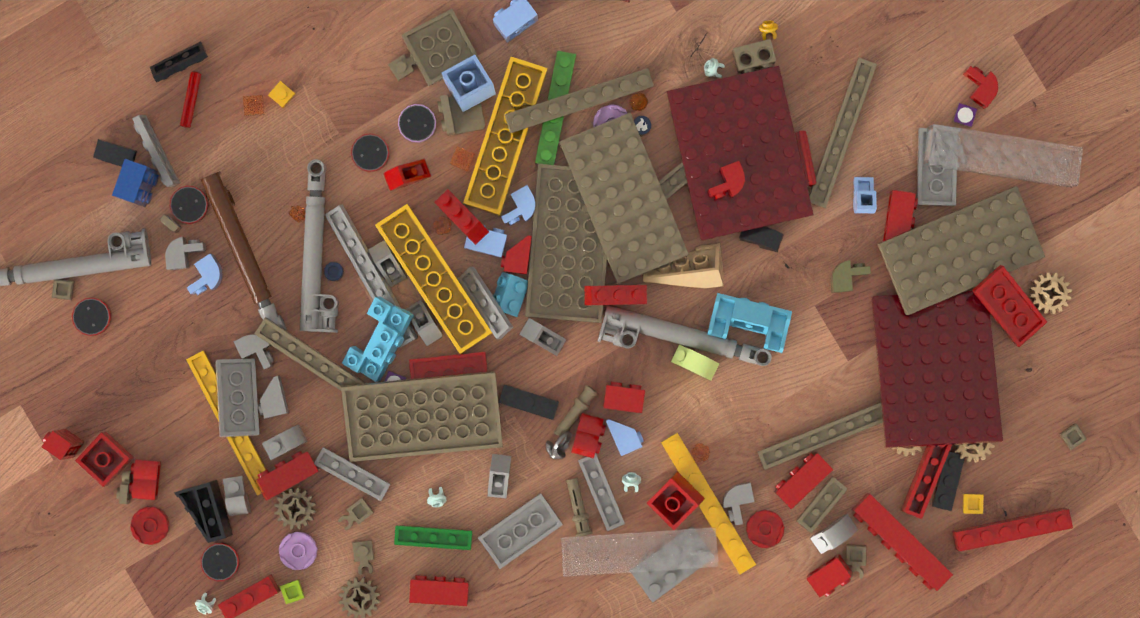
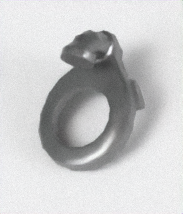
M571 432L563 433L555 444L551 441H546V450L550 458H565L564 450L569 447L568 444L572 438Z

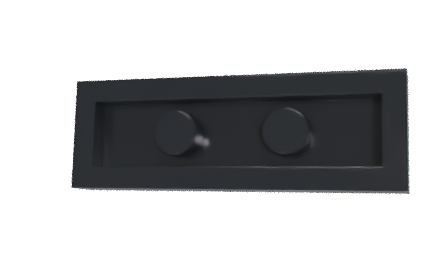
M199 42L150 66V69L157 83L179 71L185 70L195 63L203 61L208 55L202 42Z
M504 384L498 403L553 420L559 401Z
M949 452L938 479L932 507L952 511L965 457L960 459L961 454Z

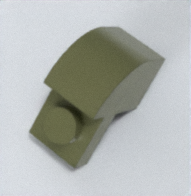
M850 260L838 264L832 271L830 278L831 293L853 291L852 276L871 274L870 266L865 267V263L853 264V268H851Z

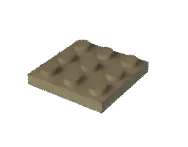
M453 9L401 35L428 86L443 79L441 72L465 59L476 55L479 60Z

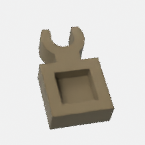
M403 54L388 64L398 81L414 72L412 66L417 65L411 54L409 58H406Z
M130 470L122 471V484L117 488L116 494L119 504H129L131 500L129 484L132 480V474Z
M361 498L347 509L349 515L341 516L338 521L348 520L349 524L344 528L348 530L352 527L353 521H356L359 525L374 512L366 501Z
M372 540L353 542L354 562L360 561L358 567L359 575L363 574V567H368L369 574H371L373 566L369 563V560H374Z
M847 544L846 564L852 565L851 571H858L860 579H862L864 570L861 566H866L867 545Z

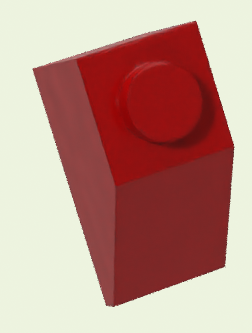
M425 159L399 165L383 173L390 191L431 177Z
M526 236L508 250L506 256H502L501 267L504 268V272L527 275L532 236Z

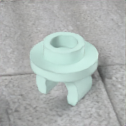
M711 58L704 65L705 75L721 78L722 75L717 73V68H724L725 65L718 63L717 59Z
M633 472L625 474L622 477L624 491L627 492L629 486H634L635 492H638L641 477Z
M439 487L437 495L433 494L432 488L429 489L430 497L427 499V503L432 505V507L443 506L447 500L442 487Z
M207 593L202 595L201 600L195 602L196 609L202 614L212 613V607L216 602V598H213L211 602H206Z

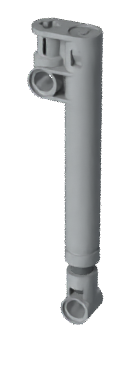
M315 159L310 161L307 166V190L310 191L309 197H306L307 206L305 207L300 331L338 333V330L335 329V321L338 316L339 300L333 295L321 294L325 198L322 197V191H325V174L327 169L322 161ZM315 164H321L322 170L318 174L312 171ZM328 298H332L335 303L331 309L325 306V301Z
M142 228L141 232L112 233L108 237L107 242L109 253L25 264L24 266L18 265L14 266L13 270L9 268L0 269V286L11 285L12 282L21 285L151 266L147 230ZM120 236L122 238V244L116 247L114 244V240L116 237Z
M607 305L597 341L605 340L612 342L615 346L629 349L636 344L638 334L640 333L730 359L736 356L741 361L759 366L768 365L772 359L771 353L766 349L744 343L739 345L737 340L723 339L707 335L708 332L611 305ZM626 334L633 337V343L629 346L624 345L622 342V338ZM760 352H764L767 355V360L764 363H760L757 359Z

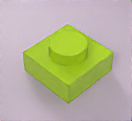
M299 579L280 586L286 604L305 598Z

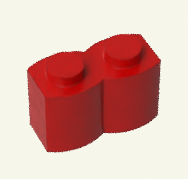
M581 414L571 453L594 458L595 453L599 454L602 444L598 442L599 437L604 436L606 425H603L604 419Z
M136 459L135 463H132L131 474L134 476L133 482L129 484V494H132V498L157 500L161 461Z

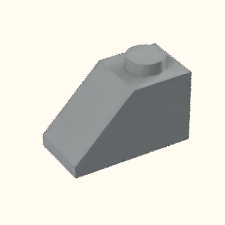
M385 240L368 249L374 263L390 287L407 278Z
M422 300L405 309L414 314L411 321L426 346L443 337Z
M530 318L519 334L556 356L567 340Z
M280 376L273 377L260 399L261 404H258L259 413L264 415V419L289 413Z
M492 454L487 496L507 498L511 456Z

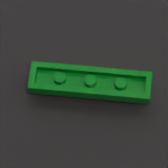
M396 525L394 545L471 550L473 530Z

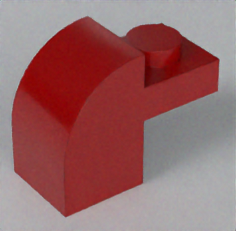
M970 66L963 75L978 86L969 98L985 109L997 95V78L991 71L984 76L982 75L984 72L976 66Z
M740 161L721 167L720 171L725 183L708 189L710 198L714 196L716 199L722 198L727 195V191L730 197L733 198L741 191L745 182V175Z

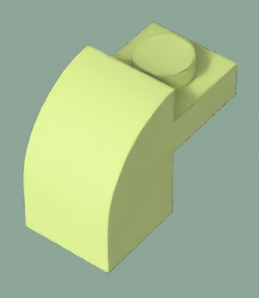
M681 345L678 346L671 361L712 381L719 366V363Z

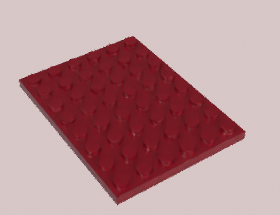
M779 66L667 91L701 241L814 215ZM740 161L745 175V182L741 191L733 198L730 197L728 191L726 192L727 195L722 198L716 199L715 196L710 198L708 189L725 183L720 171L721 167Z
M964 291L910 315L905 314L898 295L873 296L872 305L885 448L1002 442L1003 434L990 313L974 292Z

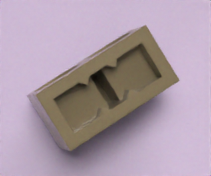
M771 39L740 46L732 50L738 73L753 72L755 68L759 67L761 69L770 68L776 62ZM766 51L769 54V59L762 60L759 57V52ZM748 56L750 64H742L740 57Z

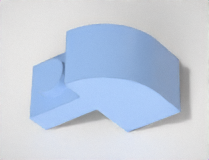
M854 177V213L874 214L877 210L874 177Z
M528 185L511 194L518 208L501 217L505 225L509 223L511 226L520 221V216H523L525 222L533 216L535 199Z
M208 254L194 264L202 278L187 287L190 294L196 293L200 295L207 290L206 286H209L211 290H215L220 285L223 276L222 268L215 256Z

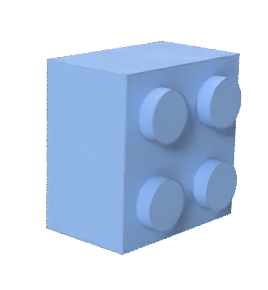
M512 0L507 9L501 8L494 14V26L507 43L538 21V14L527 0Z
M476 55L441 72L446 86L462 112L496 95L494 85Z

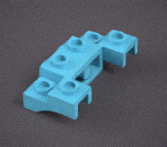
M717 293L707 335L726 339L729 326L765 334L766 338L763 349L782 353L792 311L769 306L764 302L757 303L747 298H736Z
M381 296L374 298L367 312L368 315L378 320L379 323L365 351L352 346L342 362L343 365L356 373L361 372L375 382L381 381L388 365L394 361L396 357L394 353L404 341L403 336L414 314L390 303Z

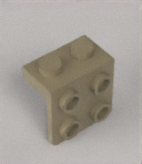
M440 96L441 101L437 102L439 113L443 112L444 120H441L443 132L447 131L448 136L485 128L481 103L462 112L453 96Z

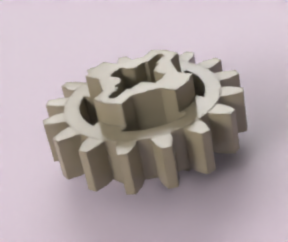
M290 488L289 494L283 491L282 495L284 497H277L280 503L274 504V507L278 508V511L274 512V514L280 515L277 521L283 520L284 527L290 524V529H293L295 525H297L298 529H301L302 523L307 526L309 525L307 520L312 521L314 519L311 514L316 513V510L312 509L316 503H311L310 501L313 496H306L307 490L301 493L300 488H297L296 492H294L293 488ZM293 496L292 502L284 503L288 497ZM301 498H303L306 501L307 506L303 505V503L301 502ZM296 503L297 508H300V510L294 515V510L291 509V506H294ZM283 511L288 513L289 519L284 515ZM300 514H306L304 519L297 521Z
M355 577L354 583L348 580V587L342 586L344 593H339V596L343 597L339 604H344L342 611H349L348 617L354 614V618H358L359 615L365 618L366 613L372 616L371 610L376 611L378 609L375 604L380 603L381 600L376 599V597L381 593L375 592L378 586L372 587V580H369L367 583L365 582V577H362L361 581H358V578ZM362 586L368 588L370 592L363 590ZM353 587V595L347 597L349 590ZM358 593H360V596H364L362 604L359 600L355 599ZM372 599L370 607L366 609V602ZM350 604L356 606L358 610L353 609Z

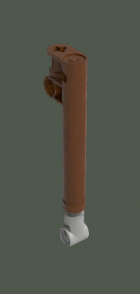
M219 171L200 179L250 295H252L253 303H258V312L261 318L264 320L266 317L287 331L281 315L277 314L274 303H271L269 300L272 297L271 293L267 289L268 286L234 210L235 202L233 197L222 183L221 172Z

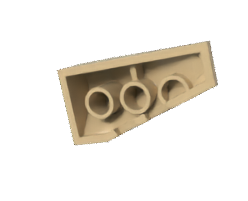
M720 243L695 247V251L688 253L689 255L644 273L643 281L696 288L723 286L724 272Z

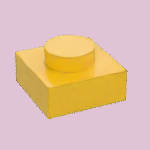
M281 81L268 94L282 108L295 95Z
M963 494V513L983 514L984 495Z

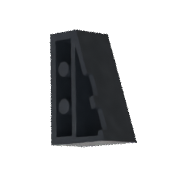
M217 480L174 492L177 498H180L185 506V510L187 513H190L195 521V525L208 543L233 535Z

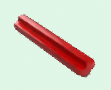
M192 71L190 73L180 126L185 128L191 127L201 80L199 72Z
M801 130L795 133L806 184L807 186H813L817 181L807 132Z

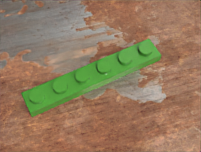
M557 51L548 100L569 94L576 54ZM564 116L543 122L535 164L554 165Z

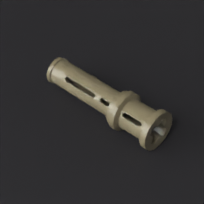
M585 385L584 391L578 398L574 399L575 404L553 432L560 437L563 433L569 431L582 412L590 408V403L595 397L599 396V393L590 386Z
M578 478L566 480L574 512L572 520L575 522L577 529L576 537L593 534L588 523L589 515L585 513Z

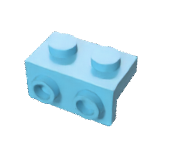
M505 272L501 273L497 280V288L493 297L504 313L518 317L528 288V280Z

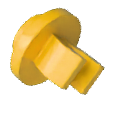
M767 20L759 25V31H761L763 40H766L767 33H772L773 39L777 38L775 31L778 29V24L774 23V21Z

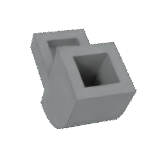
M184 237L173 240L168 245L165 253L166 269L178 270L189 268L187 253L206 251V243H200L198 239L189 240V244H186V238Z
M246 335L233 341L242 359L256 353L263 369L273 366V356L270 351H266V348L272 345L257 335Z
M296 425L262 444L270 460H273L308 441L300 425Z
M243 476L224 478L225 504L229 516L251 513L249 496L245 492Z
M750 482L736 484L730 487L724 494L723 507H731V510H728L730 522L734 521L735 525L743 524L739 505L754 502Z
M846 514L833 521L827 528L814 534L810 539L822 554L848 540L858 528L849 515Z

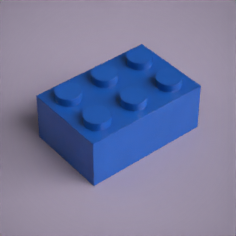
M124 159L112 196L145 207L152 199V193L150 192L152 187L156 186L158 182V171Z

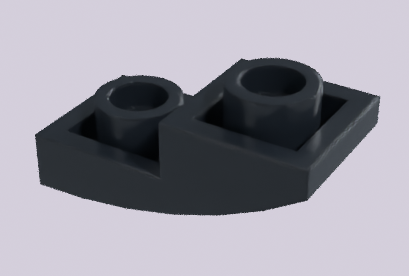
M98 139L93 158L122 167L124 159L135 161L137 151Z
M760 227L741 232L739 239L740 241L757 244L759 248L778 252L784 235L771 228Z

